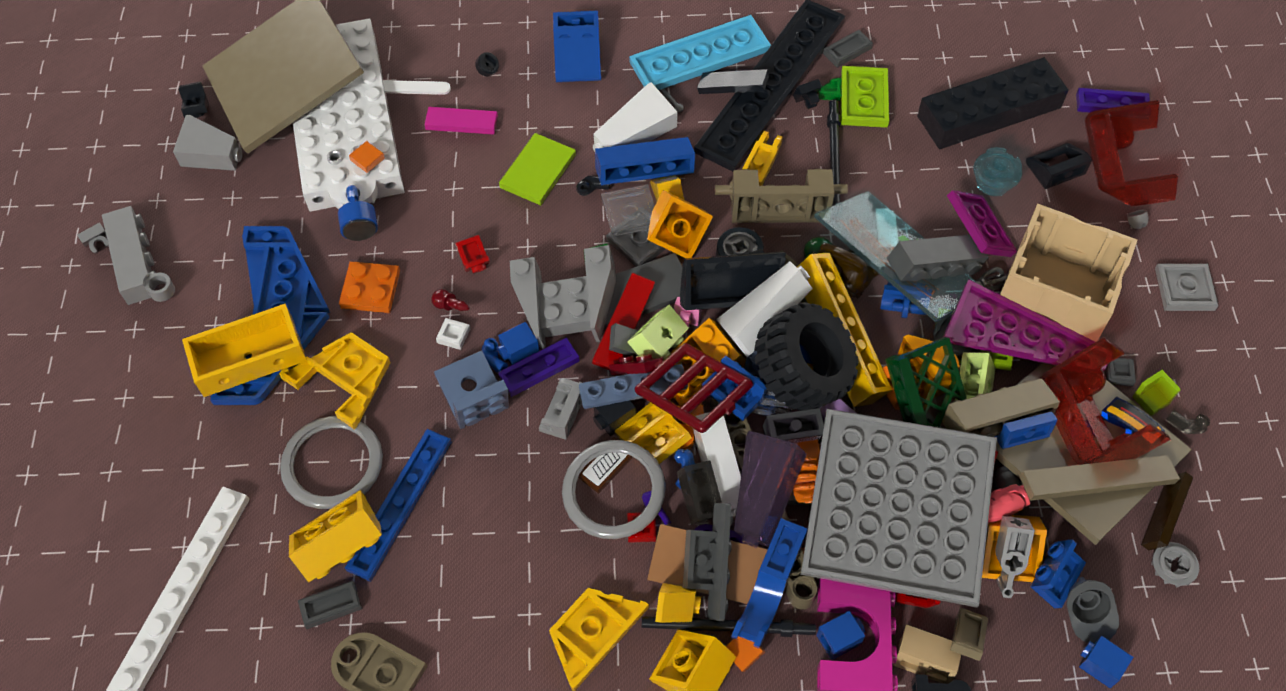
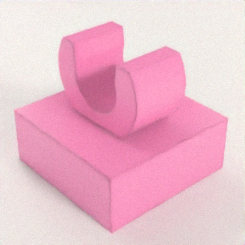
M677 297L674 306L675 312L688 327L690 325L698 326L701 319V309L685 310L680 305V297Z

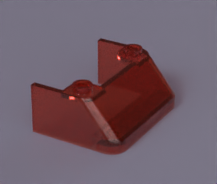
M1159 100L1090 112L1085 118V130L1098 188L1102 192L1130 206L1174 201L1176 198L1177 173L1125 181L1117 150L1127 148L1133 143V131L1157 128Z
M1105 337L1053 367L1040 377L1060 401L1054 414L1058 419L1056 426L1072 459L1079 465L1136 459L1171 440L1168 434L1151 424L1133 434H1122L1113 439L1092 395L1101 391L1105 386L1106 376L1102 367L1125 353L1123 349Z

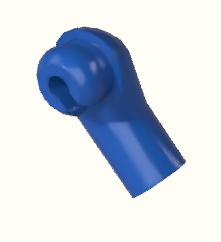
M488 338L484 341V345H482V351L490 368L498 373L506 369L508 364L498 358V342L494 338Z
M680 448L676 450L674 459L677 463H681L682 471L675 485L682 490H688L696 473V465L693 453L689 449L684 450Z

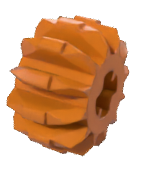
M801 457L793 460L791 464L792 488L798 503H812L819 461L817 457Z

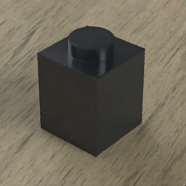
M629 400L594 407L593 420L600 430L605 429L611 436L615 433L616 429L636 415L635 406Z

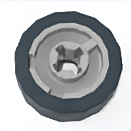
M732 228L724 232L718 239L716 256L747 254L759 249L763 250L764 245L756 232L748 228Z

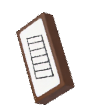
M623 453L601 455L590 461L583 468L578 478L599 494L633 457Z

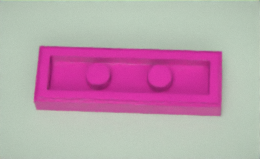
M428 107L424 125L426 130L494 135L498 115L497 111Z

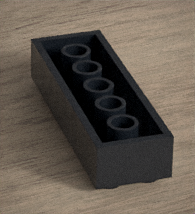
M1043 57L923 97L917 117L940 150L1060 109L1069 89L1046 58Z

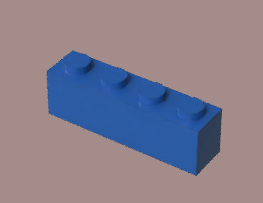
M688 137L595 149V169L601 185L694 173L695 152Z

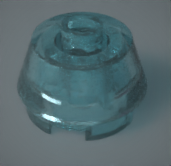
M1000 147L989 148L986 153L980 155L973 166L976 185L979 190L989 196H1002L1015 187L1022 178V163L1018 156L1015 159L1011 154L1006 153L1007 149Z

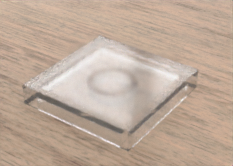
M648 184L601 193L612 237L649 229L651 214L655 205Z

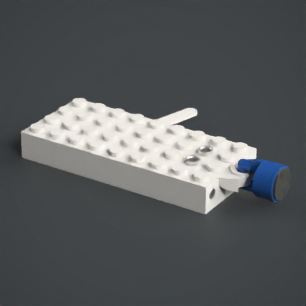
M370 18L336 24L364 73L293 122L302 192L309 211L331 207L339 209L338 220L341 235L353 241L366 240L372 237L378 230L375 208L370 203L374 204L377 198L405 193L386 93L445 95L451 90L450 84L447 82L383 80L375 34ZM366 141L380 150L385 157L368 173L350 161L349 155Z

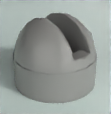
M1145 209L1127 214L1128 223L1134 229L1144 228L1149 222L1148 212Z

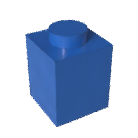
M526 322L498 335L500 346L497 349L504 361L508 359L511 365L540 351L538 340Z
M848 611L820 626L816 636L832 661L860 646L865 638V628L860 619L854 618L851 612Z
M1101 636L1095 643L1089 641L1080 653V656L1084 659L1079 668L1111 689L1120 681L1133 656Z

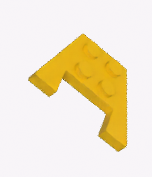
M351 332L323 347V351L312 358L307 356V361L300 363L290 370L288 368L281 370L279 375L281 379L299 390L316 372H319L350 393L351 396L335 411L338 419L355 430L391 362L388 356Z

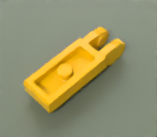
M763 131L759 140L756 141L742 168L758 170L759 186L763 185L783 141V137L778 135L772 146L766 144L769 139V132Z

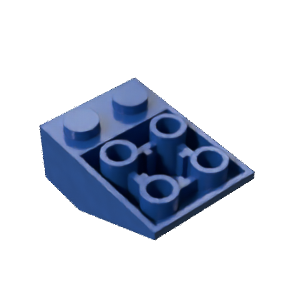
M598 11L553 12L556 82L601 80Z

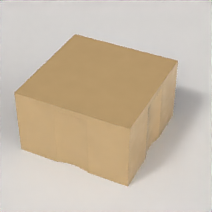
M1037 204L1000 295L1097 342L1114 312L1122 288V277L1130 264L1137 239L1104 227L1082 222L1071 215Z

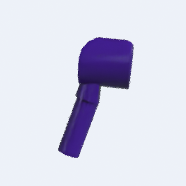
M652 490L643 493L642 499L645 508L649 503ZM661 507L658 515L663 523L668 526L671 524V521Z

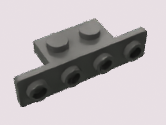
M730 503L714 504L712 532L686 530L683 588L709 590L707 618L717 621H724L725 614L728 611V600L726 598L727 584L730 580L728 556L732 548L729 536L730 526L733 523V512L731 511Z

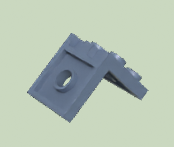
M483 351L434 371V375L460 429L465 428V425L471 426L478 423L480 420L489 417V414L495 415L509 408L508 388L504 380L497 382ZM467 379H471L476 382L477 386L472 391H466L461 387L462 383Z

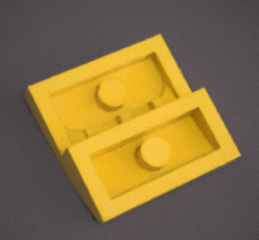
M651 402L614 431L620 440L638 444L648 450L657 459L659 464L692 438L689 432L672 415Z

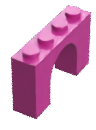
M819 578L817 584V612L846 613L850 611L852 615L861 618L869 625L874 634L875 650L868 658L857 662L820 660L817 667V691H897L898 678L897 675H892V664H896L897 648L892 645V635L896 633V618L891 617V607L895 606V592Z

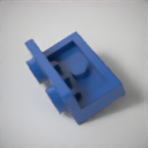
M724 356L721 359V363L753 381V387L735 403L736 409L732 412L744 421L763 401L767 388L761 379L751 375L738 362ZM714 372L708 379H706L703 382L702 387L709 380H711L717 374V372ZM727 378L710 396L720 403L738 384Z
M1072 539L1057 541L1049 547L1047 551L1048 556L1044 563L1036 570L1035 579L1030 586L1054 609L1063 607L1070 588L1076 583L1086 564L1073 551L1077 543Z

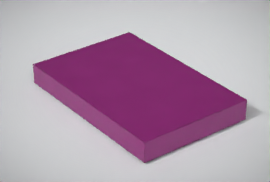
M952 190L947 195L981 253L1012 257L1017 252L982 195Z

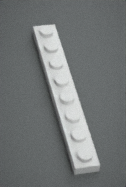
M222 487L106 691L144 690L250 499L247 495Z

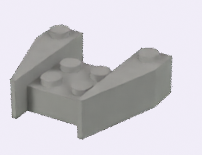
M609 245L584 249L586 276L542 283L541 270L535 257L510 261L511 284L542 350L546 348L545 337L592 331L596 342H600L616 284L614 258Z

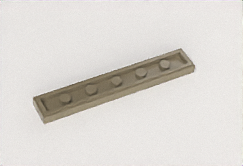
M1168 455L1023 471L1019 476L1030 501L1175 484L1180 479Z

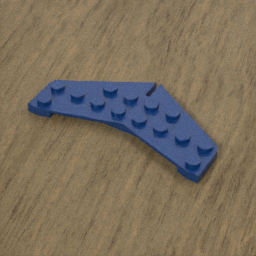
M244 226L242 238L246 250L254 304L252 315L286 303L304 350L330 318L328 314L330 313L329 308L287 227ZM247 355L246 359L251 358L252 355ZM280 371L212 394L210 401L213 405L260 404L281 380Z

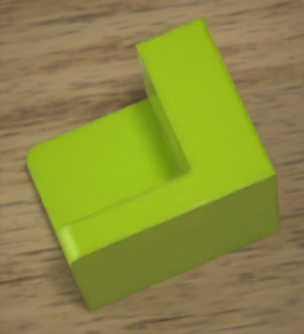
M1161 370L1142 382L1132 397L1150 416H1153L1174 400L1180 392V388Z

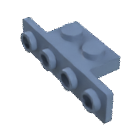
M683 365L673 366L649 389L660 395L684 373ZM651 372L626 374L580 383L579 391L583 408L588 409L642 398L635 393V386ZM688 384L682 390H686L688 388Z

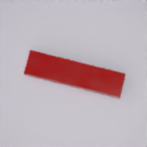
M634 273L631 274L594 355L592 364L610 371L609 365L618 363L619 357L624 356V354L609 350L611 326L617 323L636 329L655 286L654 281Z

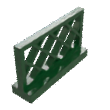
M948 337L900 356L893 355L885 359L903 422L939 428L952 397L960 401L967 399L950 338ZM943 346L945 356L940 364L932 358L936 349ZM917 356L924 360L919 373L914 372L910 364V359ZM930 363L939 368L934 381L924 377ZM945 371L951 374L952 378L949 389L939 385ZM922 381L931 385L926 399L920 397L918 391ZM937 389L947 393L941 407L932 403ZM929 407L939 411L933 425L927 422L926 418Z

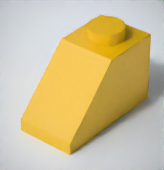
M663 583L659 591L655 622H692L693 613L699 614L701 597L696 596L697 589H686L683 586Z

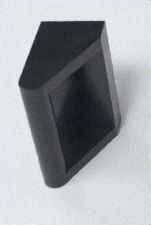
M1065 143L1026 158V164L1044 189H1048L1085 175L1093 159L1086 151L1070 143ZM1062 154H1066L1069 160L1053 166L1043 163Z

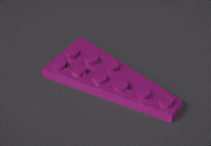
M968 280L965 284L943 338H950L951 344L1096 374H1101L1106 369L1112 351L971 280Z

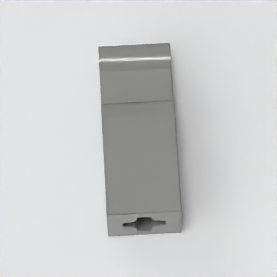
M1002 516L995 553L1002 567L1001 575L997 578V584L1004 598H1011L1013 596L1014 576L1023 573L1028 564L1035 531L1029 519Z

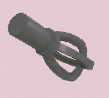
M994 267L986 271L979 279H976L975 283L993 291L1003 287L1008 275L1004 274L1000 267ZM996 271H998V272L1000 273V274H997V275L989 276L990 274H992V273H994V272H996ZM1000 282V284L995 286H987L990 284Z

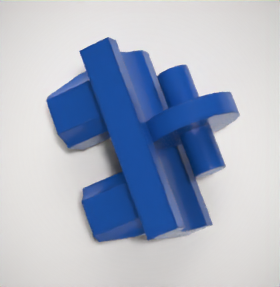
M889 281L887 285H884L880 309L901 312V318H907L908 313L926 315L931 291L925 290L924 285L915 284L911 288L901 287L898 282Z

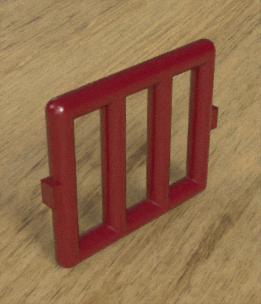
M683 343L664 361L660 359L653 365L655 369L637 384L634 390L637 395L696 431L705 433L724 414L729 415L736 409L735 403L753 387V381L690 344ZM687 355L696 360L688 370L660 395L649 389L684 356ZM706 367L717 372L681 408L670 402L677 393ZM727 378L738 384L703 420L690 414Z

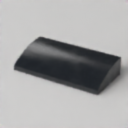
M771 252L685 258L681 276L680 305L685 310L733 307L785 265L786 253Z

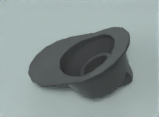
M1079 577V582L1070 588L1067 597V609L1072 628L1076 636L1087 643L1089 641L1095 643L1101 636L1110 640L1116 634L1119 627V614L1114 594L1111 588L1103 582L1086 580L1084 577Z

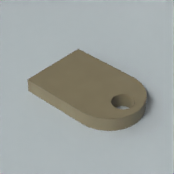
M364 632L350 635L341 641L336 647L331 660V670L334 678L347 691H412L427 668V664L374 634ZM349 649L356 650L357 657L354 661L350 663L342 661L345 651Z

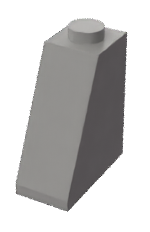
M191 115L185 116L173 150L180 167L236 171L238 161L240 162L242 159V149L238 146L235 137Z

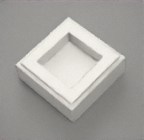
M445 318L436 338L437 343L461 350L470 331V325Z

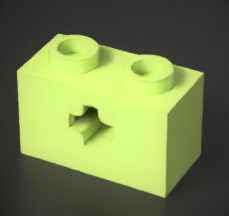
M669 304L657 312L627 342L638 356L652 354V358L663 357V359H666L670 355L668 351L670 347L673 349L684 340L682 335L689 327Z
M963 352L960 377L967 399L973 398L978 394L992 392L996 368L990 353Z

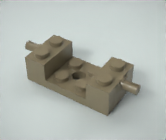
M748 169L733 170V179L730 185H715V195H730L732 223L829 222L834 194H847L848 192L847 184L833 183L832 169L807 170L804 186H759L758 170Z

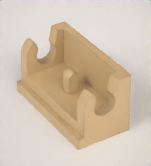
M906 625L897 648L896 664H893V666L915 674L928 675L929 679L949 684L958 672L961 654L951 651L952 640Z

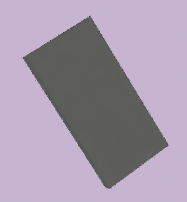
M676 253L616 274V284L604 329L608 327L632 273L655 282L642 315L676 302L677 297H680L683 269Z

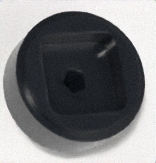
M485 52L476 59L475 67L481 75L489 77L498 71L499 61L492 53Z

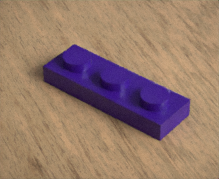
M1078 88L1076 93L1077 112L1148 117L1151 112L1149 93Z
M566 337L498 372L500 380H504L509 395L513 397L580 362Z

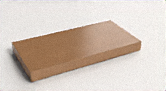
M660 524L647 580L683 586L686 530ZM731 541L732 548L728 556L730 580L727 584L726 598L748 604L759 569L768 549ZM696 590V592L709 595V590Z

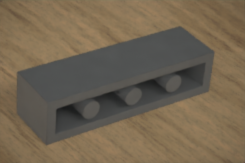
M970 235L899 241L887 256V260L901 282L918 281L928 278L937 279L945 276L955 277L963 274L973 275L982 269V265L989 258L987 254L979 251Z

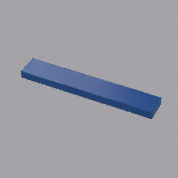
M429 429L425 431L375 515L381 525L382 535L374 545L367 548L364 546L355 552L354 557L345 566L347 572L369 582L372 581L452 443L451 438Z

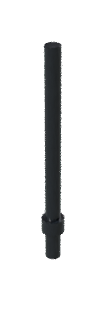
M837 100L829 101V115L827 116V127L829 128L830 169L833 172L834 184H840L839 127L841 126V116L838 114ZM834 194L831 208V218L833 220L841 218V194Z
M642 616V628L733 632L738 620L717 621L693 618L692 622L660 623L655 622L656 617ZM781 619L780 622H772L767 633L780 634V637H792L793 634L816 635V624L793 623L791 619Z

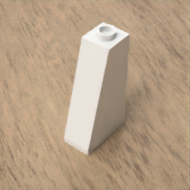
M651 82L594 133L593 150L595 152L596 148L650 142L677 127V111Z
M789 261L717 318V321L745 356L748 357L754 352L755 342L758 340L757 334L760 328L763 327V324L768 319L793 305H798L813 289L807 281L810 276L801 265L797 268Z
M709 413L697 415L695 417H697L700 420H703ZM723 415L705 433H700L693 429L695 444L714 502L730 503L733 517L743 514L742 509L748 507L749 503Z

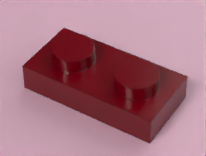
M652 354L636 356V359L634 355L619 357L618 363L609 365L611 375L652 372L655 369L653 365L660 359L662 361L664 359L663 357L652 358Z

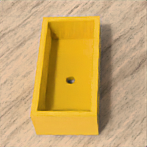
M286 303L182 339L194 383L203 397L307 361L294 320ZM247 355H252L251 358L246 359Z

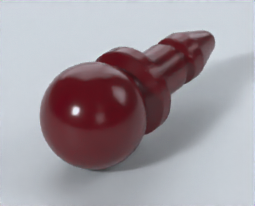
M438 289L432 294V304L438 309H445L447 311L452 309L468 311L470 309L464 301L456 299L454 294L444 289Z

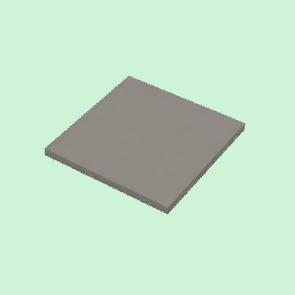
M827 409L801 575L978 607L997 437Z

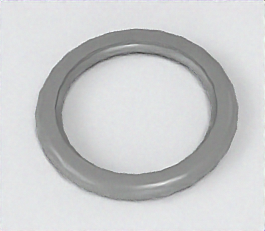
M337 416L316 419L298 430L287 443L280 464L282 482L287 492L305 506L317 509H331L359 490L363 494L370 490L382 468L383 453L381 443L376 434L362 422H359L354 430L338 419ZM330 428H343L358 434L368 448L369 465L364 477L357 485L339 495L319 496L308 492L298 483L293 466L297 451L304 441L312 435Z
M624 440L604 441L585 449L568 467L562 486L563 504L569 518L587 534L602 539H620L636 534L654 520L661 510L665 498L666 483L662 468L657 459L648 450L638 444ZM608 453H623L639 460L646 467L652 483L651 497L644 511L634 520L617 526H606L589 519L581 511L575 493L576 482L583 468L593 459Z

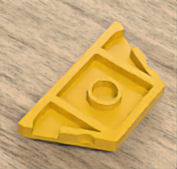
M587 588L550 628V636L573 691H576L649 609L648 603L645 601H640L639 603L623 599V596L607 595L600 590Z

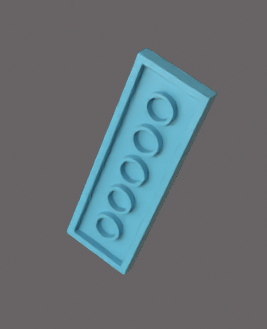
M752 15L634 54L629 56V60L644 87L652 82L658 90L701 76L702 73L712 72L764 54L771 44Z

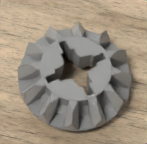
M1169 542L1168 546L1157 548L1153 553L1151 565L1155 568V575L1160 576L1164 580V584L1170 583L1177 588L1183 585L1188 586L1197 578L1199 562L1195 554L1186 546ZM1178 557L1177 566L1180 569L1171 572V564L1169 562Z

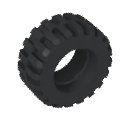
M813 303L793 305L768 319L757 334L758 340L755 342L754 351H757L755 363L760 368L758 371L759 376L765 380L767 390L775 394L774 398L781 403L786 402L785 405L792 409L800 411L811 410L832 403L844 397L852 389L854 380H856L858 356H855V351L857 350L855 342L852 343L849 330H845L842 325L843 322L839 317L835 318L830 310L822 309V306ZM800 344L808 352L813 364V370L804 360Z

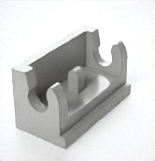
M560 378L546 415L541 420L540 432L567 440L582 405L579 384L582 382L578 383Z

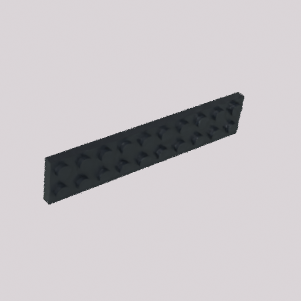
M805 0L753 69H768L769 78L765 90L736 92L694 146L695 154L732 172L737 170L754 147L756 141L759 140L763 131L768 128L822 54L824 48L827 47L844 24L846 16L811 0Z

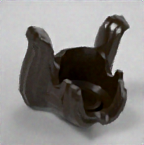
M823 243L820 246V253H830L834 263L842 268L840 276L851 297L858 299L870 285L872 279L883 273L881 264L865 254L851 249L844 250L828 243Z

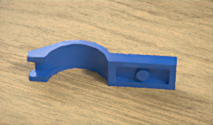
M780 519L759 569L749 602L743 615L737 621L731 635L732 638L738 639V637H742L754 642V647L760 648L779 607L786 583L807 535V528L785 519Z

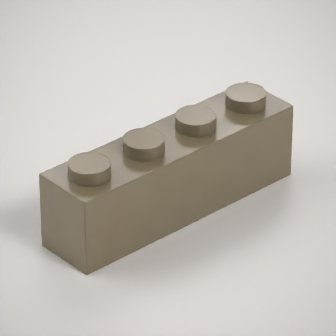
M1041 378L1034 381H1025L1009 388L1003 387L991 393L978 394L966 400H956L948 405L942 423L950 430L993 437L1000 434L1004 423L1048 412L1055 414L1060 401Z

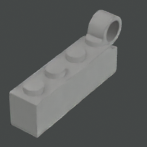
M131 206L102 214L119 293L126 303L130 305L149 298L158 302L170 299L175 293V286L167 274L155 273L151 269V266H154V260L151 253L147 252L146 249L150 244L145 232L142 233V228H145V224L141 214L136 215ZM166 284L164 288L154 290L158 285Z

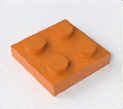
M350 262L339 301L340 308L390 313L400 274L399 266Z

